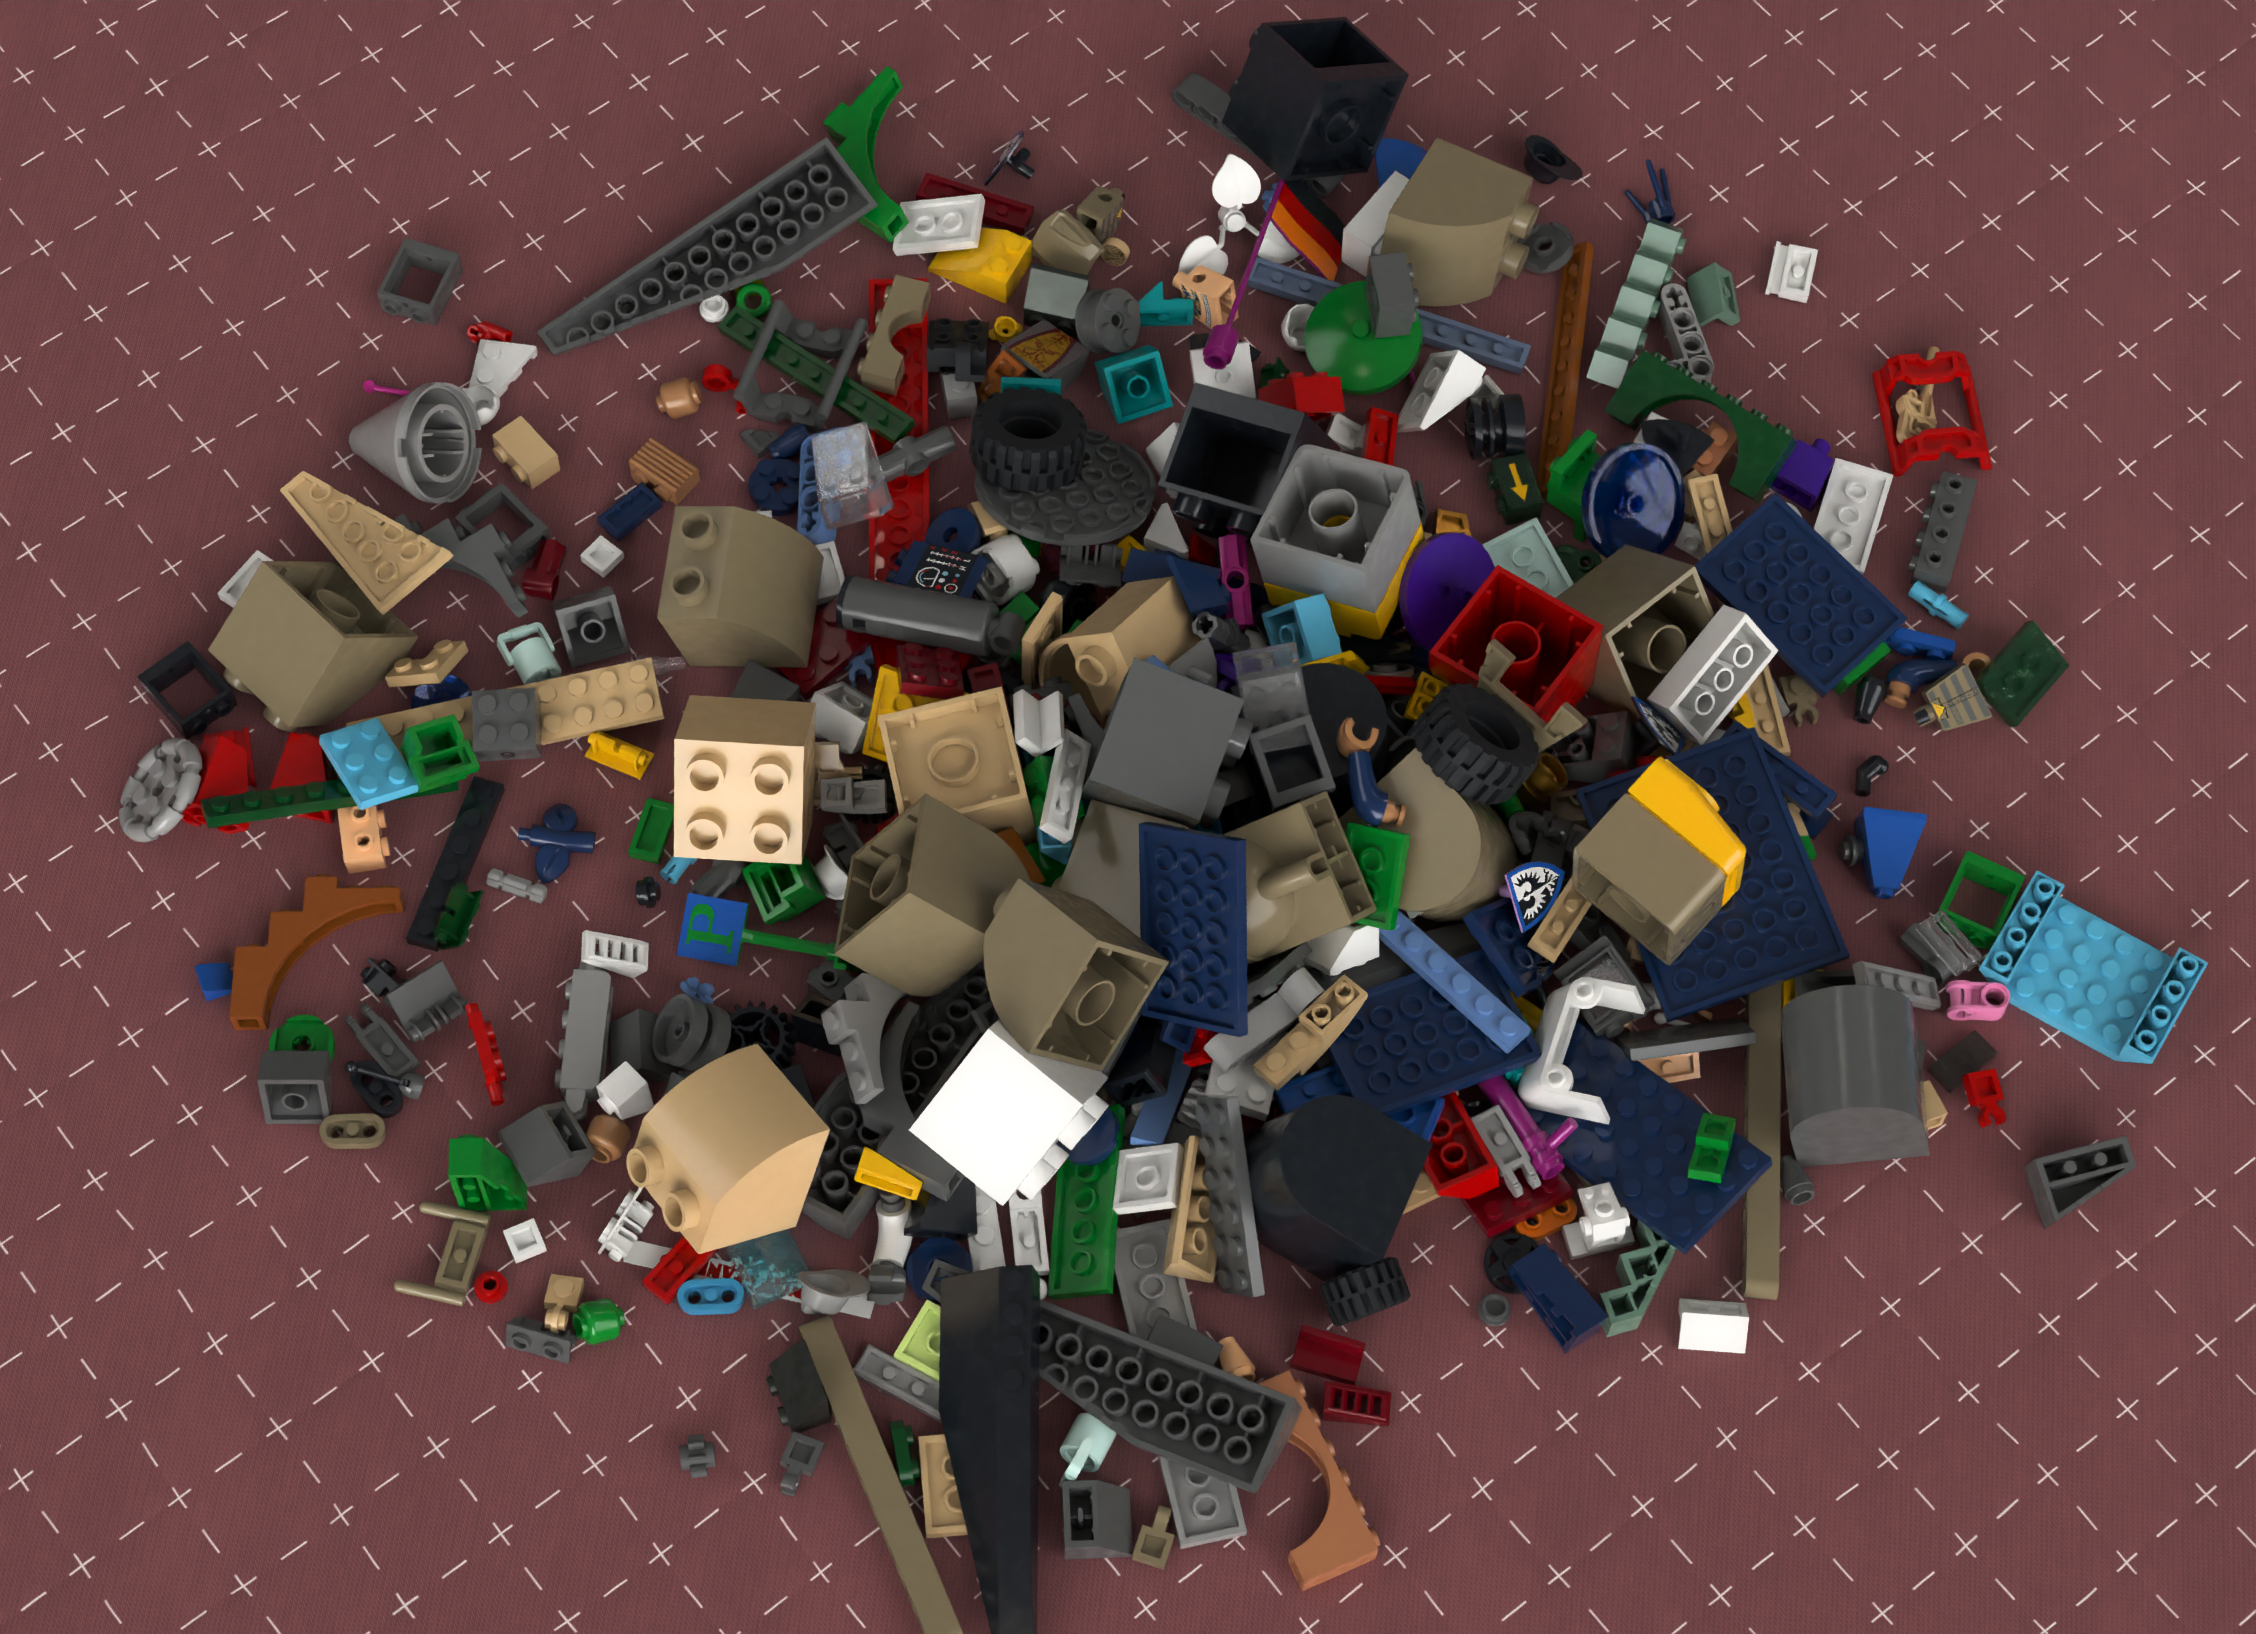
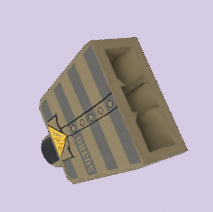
M1097 186L1077 207L1076 219L1090 229L1101 244L1106 238L1112 237L1120 225L1123 201L1125 200L1124 193L1118 188L1108 190L1102 186Z
M1965 663L1957 665L1922 690L1921 693L1926 704L1911 711L1919 728L1935 721L1941 731L1951 730L1993 717L1968 665Z

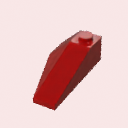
M1456 1092L1441 1096V1098H1445V1106L1429 1141L1433 1145L1423 1166L1437 1195L1471 1199L1499 1187L1497 1164Z

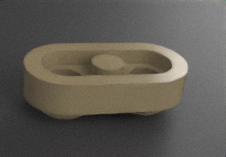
M333 1114L322 1121L319 1133L323 1143L332 1149H370L378 1147L384 1142L387 1129L382 1118L376 1114ZM369 1130L376 1131L372 1137L365 1136ZM335 1131H343L340 1137H332Z

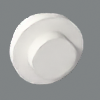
M720 295L703 300L699 307L702 318L712 323L722 321L729 313L728 302Z

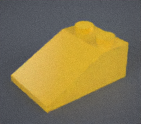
M981 228L978 248L938 252L928 267V271L1006 304L1032 262V240L1008 230Z

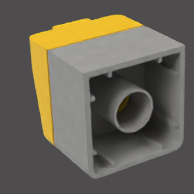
M1306 444L1296 450L1250 541L1269 602L1273 606H1283L1299 599L1324 593L1331 609V617L1337 634L1350 637L1353 633L1379 640L1400 600V584L1405 567L1412 553L1423 542L1424 531L1410 474L1407 470Z

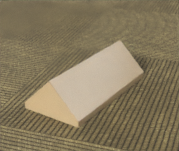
M1194 1135L1189 1136L1182 1146L1184 1154L1178 1207L1172 1208L1163 1274L1210 1283L1214 1282L1217 1254L1213 1246L1215 1230L1214 1223L1209 1215L1211 1201L1209 1189L1204 1179L1206 1164L1205 1157L1200 1149L1201 1138Z

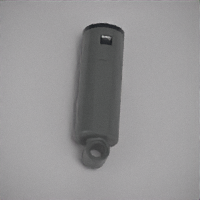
M851 574L846 577L842 584L836 608V622L840 629L933 648L946 647L954 652L983 658L987 657L992 650L1004 656L1013 655L1017 651L1026 630V623L1022 617L1012 612L999 614L998 606L993 602Z

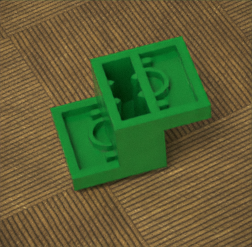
M1589 429L1581 437H1574L1567 448V452L1562 457L1557 456L1549 468L1551 475L1546 485L1548 488L1546 501L1573 519L1575 524L1573 537L1582 543L1589 536V512L1597 492L1605 483L1614 479H1623L1622 476H1610L1601 481L1590 494L1582 519V497L1590 483L1602 473L1613 470L1623 471L1614 464H1608L1597 468L1590 474L1592 468L1602 456L1595 452L1597 435ZM1622 482L1612 483L1600 495L1594 513V529L1599 525L1598 511L1604 494L1610 487L1622 484ZM1621 485L1612 488L1607 493L1602 507V521L1605 518L1604 508L1608 495L1610 494L1606 506L1607 515L1609 514L1608 504L1610 512L1618 504Z

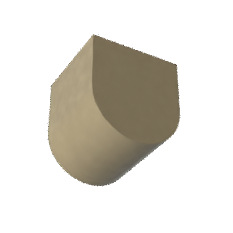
M1415 748L1377 783V786L1383 792L1388 793V799L1396 802L1395 806L1399 807L1400 804L1406 805L1405 816L1399 828L1395 827L1392 821L1389 824L1381 822L1378 826L1384 829L1411 834L1399 908L1410 912H1423L1418 916L1441 924L1453 925L1465 922L1462 918L1469 912L1505 898L1500 896L1499 888L1503 884L1507 885L1504 874L1517 866L1515 843L1508 827L1489 804H1486V802H1475L1473 798H1466L1460 795L1456 789H1451L1445 785V781L1440 777H1436L1432 772V768L1422 760L1421 752H1418ZM1353 806L1339 818L1345 835L1348 822L1370 825L1358 816Z
M925 793L851 856L834 955L910 995L927 997L942 993L984 960V934L995 917L993 908L998 896L1006 888L1014 885L1018 878L1030 881L1028 873L1019 857L1002 838Z

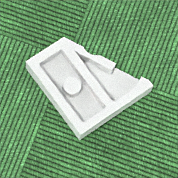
M480 339L469 387L475 384H487L496 390L500 398L508 389V385L520 376L522 367L528 360L536 358L538 353L537 346Z

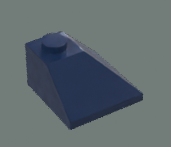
M1173 555L1165 557L1194 621L1197 618V614L1208 611L1217 617L1230 612L1227 602L1232 599L1225 583L1218 585L1214 576Z

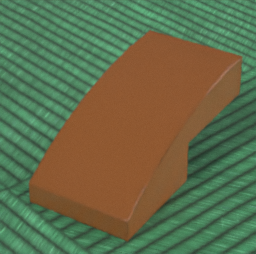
M1003 349L986 371L988 376L985 378V382H982L976 390L977 397L983 402L995 392L1001 393V377L1023 378L1027 368L1010 352Z

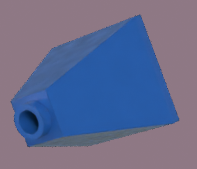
M1863 807L1854 820L1855 836L1860 838L1864 845L1862 865L1869 892H1874V897L1891 899L1899 890L1927 821V814Z

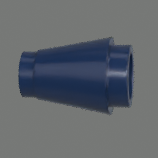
M802 423L797 426L793 424L768 446V449L774 459H786L800 453L803 441L810 434Z

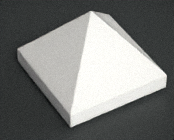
M1485 375L1480 388L1470 397H1477L1481 408L1482 397L1489 396L1493 409H1495L1499 395L1505 394L1489 375Z

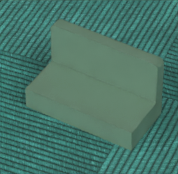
M1714 262L1687 278L1691 304L1700 327L1717 318L1730 326L1741 321L1733 277L1730 271Z

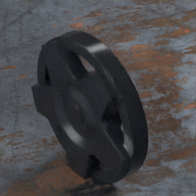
M1510 1233L1496 1238L1487 1248L1483 1261L1484 1271L1490 1283L1504 1293L1522 1294L1519 1287L1508 1274V1271L1512 1264L1529 1254L1531 1248L1535 1250L1539 1245L1532 1238L1524 1234ZM1506 1241H1517L1514 1245L1506 1243ZM1493 1252L1497 1262L1490 1266V1255ZM1507 1278L1512 1287L1501 1283L1499 1279Z

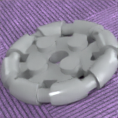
M171 738L165 740L162 746L156 745L137 764L139 769L134 777L129 776L120 800L123 808L119 810V822L123 832L130 839L144 843L158 839L159 835L167 834L184 817L182 813L187 805L193 803L201 781L199 772L202 770V758L198 748L187 739Z

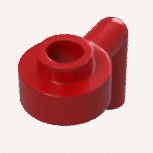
M712 364L703 370L702 385L710 391L724 392L728 389L735 390L740 379L732 377V372L726 366ZM737 400L736 412L746 414V409Z

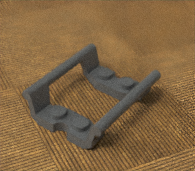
M775 300L738 382L733 398L742 403L747 414L758 420L777 424L781 419L786 418L792 420V424L795 426L802 423L807 431L816 432L822 430L868 322L865 319L858 318L852 331L832 326L831 329L821 332L817 329L815 322L793 318L786 304L781 300ZM774 330L811 354L828 358L841 357L820 406H816L808 398L782 392L760 393L755 374Z

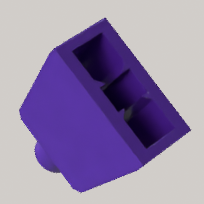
M1817 438L1811 446L1801 440H1797L1796 447L1770 486L1772 490L1812 512L1834 462L1831 457L1827 456L1831 450L1829 443L1821 438Z

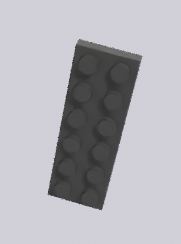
M1224 1095L1198 1096L1196 1118L1201 1127L1200 1149L1205 1157L1206 1164L1204 1179L1210 1193L1209 1215L1214 1223L1215 1230L1213 1246L1218 1255L1220 1267L1218 1281L1223 1293L1247 1297L1263 1296L1265 1291L1238 1096Z

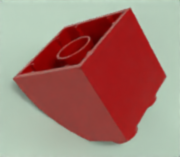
M1497 565L1430 650L1429 669L1432 674L1450 685L1466 683L1476 688L1479 681L1480 667L1484 664L1487 655L1485 652L1487 645L1496 639L1516 656V659L1499 681L1541 719L1548 723L1565 702L1576 708L1593 685L1604 626Z

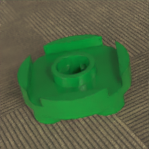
M292 1016L279 1029L277 1027L271 1035L269 1051H298L294 1047L300 1046L301 1041L305 1040L308 1046H311L306 1051H328L330 1063L334 1059L336 1052L334 1035L330 1028L316 1016Z

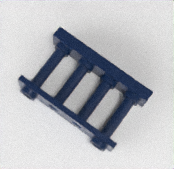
M1735 720L1721 738L1744 731L1747 728ZM1759 737L1783 797L1786 798L1787 803H1793L1800 809L1799 814L1808 835L1814 840L1833 817V814L1827 808L1836 799L1837 793Z

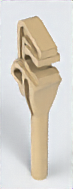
M1935 346L1929 347L1926 360H1932L1935 353L1940 352V349ZM1934 384L1922 385L1919 396L1915 390L1910 389L1896 401V410L1899 414L1896 438L1900 444L1905 439L1919 435L1923 430L1936 428L1937 420L1932 399Z

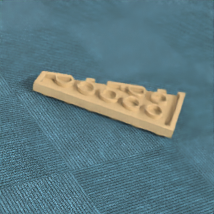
M305 471L300 472L280 489L282 494L382 615L454 556L442 546L439 547L422 535L408 530L402 524L369 506L357 502L351 496L337 491L329 484Z

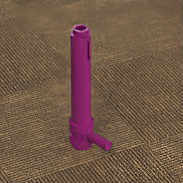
M1503 1075L1477 1083L1492 1106L1499 1105L1529 1154L1531 1164L1537 1175H1541L1544 1180H1548L1559 1174L1565 1167V1164L1562 1161L1563 1156L1557 1147L1578 1127V1123L1569 1117L1549 1136L1545 1131L1540 1130Z

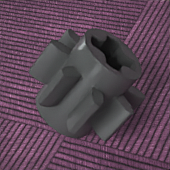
M704 1434L689 1435L688 1444L679 1445L682 1471L690 1470L692 1478L708 1476V1468L716 1467L714 1441L705 1442Z

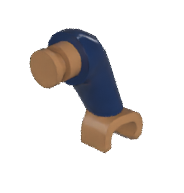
M1974 652L1970 653L1959 663L1956 660L1936 659L1908 660L1898 663L1886 676L1885 683L1889 686L1887 692L1890 695L1885 696L1884 702L1892 707L1905 708L1907 702L1904 699L1909 698L1910 693L1917 692L1918 687L1921 685L1932 684L1961 663L1967 664L1969 668L1981 670L1991 665V660L1984 653ZM1975 680L1980 689L1982 682Z
M1348 717L1338 729L1336 745L1338 751L1347 758L1353 807L1358 816L1367 824L1378 827L1381 822L1389 824L1392 821L1394 826L1399 828L1405 816L1406 805L1400 804L1399 807L1395 806L1396 802L1388 799V793L1383 792L1377 786L1371 756L1368 753L1377 740L1379 729L1372 727L1367 734L1366 741L1359 740L1352 732L1355 722L1352 718Z

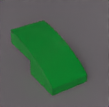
M1703 1113L1696 1133V1146L1688 1167V1178L1721 1184L1731 1148L1736 1118Z

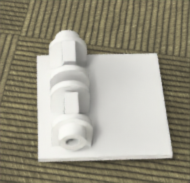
M639 1187L636 1193L630 1189L615 1213L620 1216L619 1220L612 1217L598 1239L603 1244L598 1254H601L604 1248L610 1251L608 1256L616 1262H619L621 1258L625 1259L629 1250L634 1244L633 1242H636L638 1239L631 1231L641 1234L647 1222L653 1216L652 1210L654 1206L645 1200L642 1203L636 1201L643 1188Z

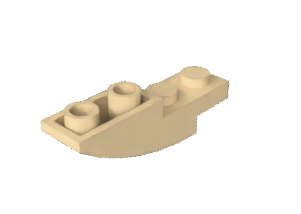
M1345 974L1342 975L1326 992L1298 1016L1299 1023L1253 1065L1254 1072L1277 1091L1297 1073L1302 1076L1348 1026L1367 999L1368 993Z

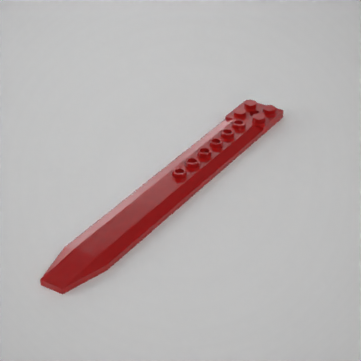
M912 278V279H916V280L928 282V281H927V278ZM869 279V334L875 333L877 312L879 309L884 308L886 303L884 302L886 287L892 285L894 279ZM928 309L922 323L908 325L899 330L892 338V346L904 356L905 367L897 395L869 389V391L914 419L916 425L905 437L913 436L915 439L929 433L927 372ZM869 429V460H872L891 451L894 444ZM929 466L916 476L904 474L879 487L873 485L869 479V578L885 581L891 569L897 570L898 566L894 564V561L902 548L908 550L914 540L925 542V537L930 527ZM881 637L871 645L878 674L880 666L884 664L896 667L897 644L905 645L908 642Z

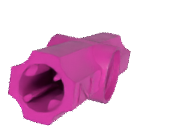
M1237 534L1220 537L1218 539L1222 584L1225 583L1232 599L1227 602L1230 612L1226 613V619L1234 618L1240 630L1254 627L1246 539L1244 536ZM1233 576L1244 578L1243 586L1237 589L1229 587L1228 582Z

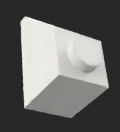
M626 1061L596 1086L600 1097L597 1100L599 1105L606 1113L611 1115L614 1112L621 1120L648 1112L654 1106L648 1082Z

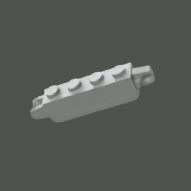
M580 962L579 969H573L572 981L567 980L565 996L566 1000H570L569 1010H563L562 1029H566L565 1039H560L558 1054L559 1059H563L562 1069H556L555 1088L560 1089L562 1099L566 1101L578 1123L586 1119L588 1101L596 1102L600 1098L596 1086L605 1077L609 1024L611 1023L614 996L611 976L603 968Z

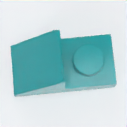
M1162 281L1138 302L1140 306V327L1193 325V299L1173 298L1171 300H1164Z

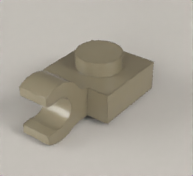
M1159 1505L1153 1526L1142 1525L1132 1560L1165 1570L1175 1538L1174 1534L1166 1532L1172 1515L1171 1508Z

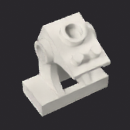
M1610 1182L1577 1190L1585 1216L1580 1217L1579 1222L1564 1225L1561 1229L1570 1260L1634 1244L1635 1240L1630 1227L1627 1209L1620 1207Z

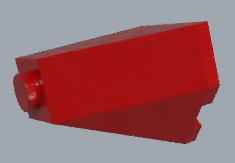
M221 734L204 739L198 749L202 758V770L199 772L201 781L193 803L191 805L188 804L182 813L184 817L181 820L187 824L199 827L202 824L207 825L201 811L202 799L248 792L246 749L237 745L236 740L227 735ZM250 822L219 826L218 831L228 834L248 831Z

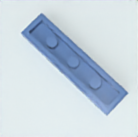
M1176 1049L1166 1094L1144 1101L1130 1137V1144L1140 1147L1165 1144L1194 1067L1182 1063L1184 1052Z

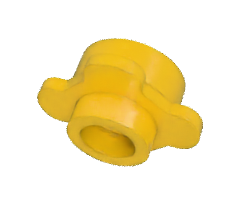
M1000 316L996 319L994 328L989 330V338L992 341L998 340L1004 344L1021 334L1023 327L1011 317Z

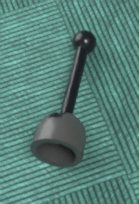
M353 1060L348 1061L345 1065L348 1073L359 1072L396 1083L404 1096L415 1100L419 1098L425 1080V1075L416 1072H408L402 1075L401 1078L358 1066L357 1062Z

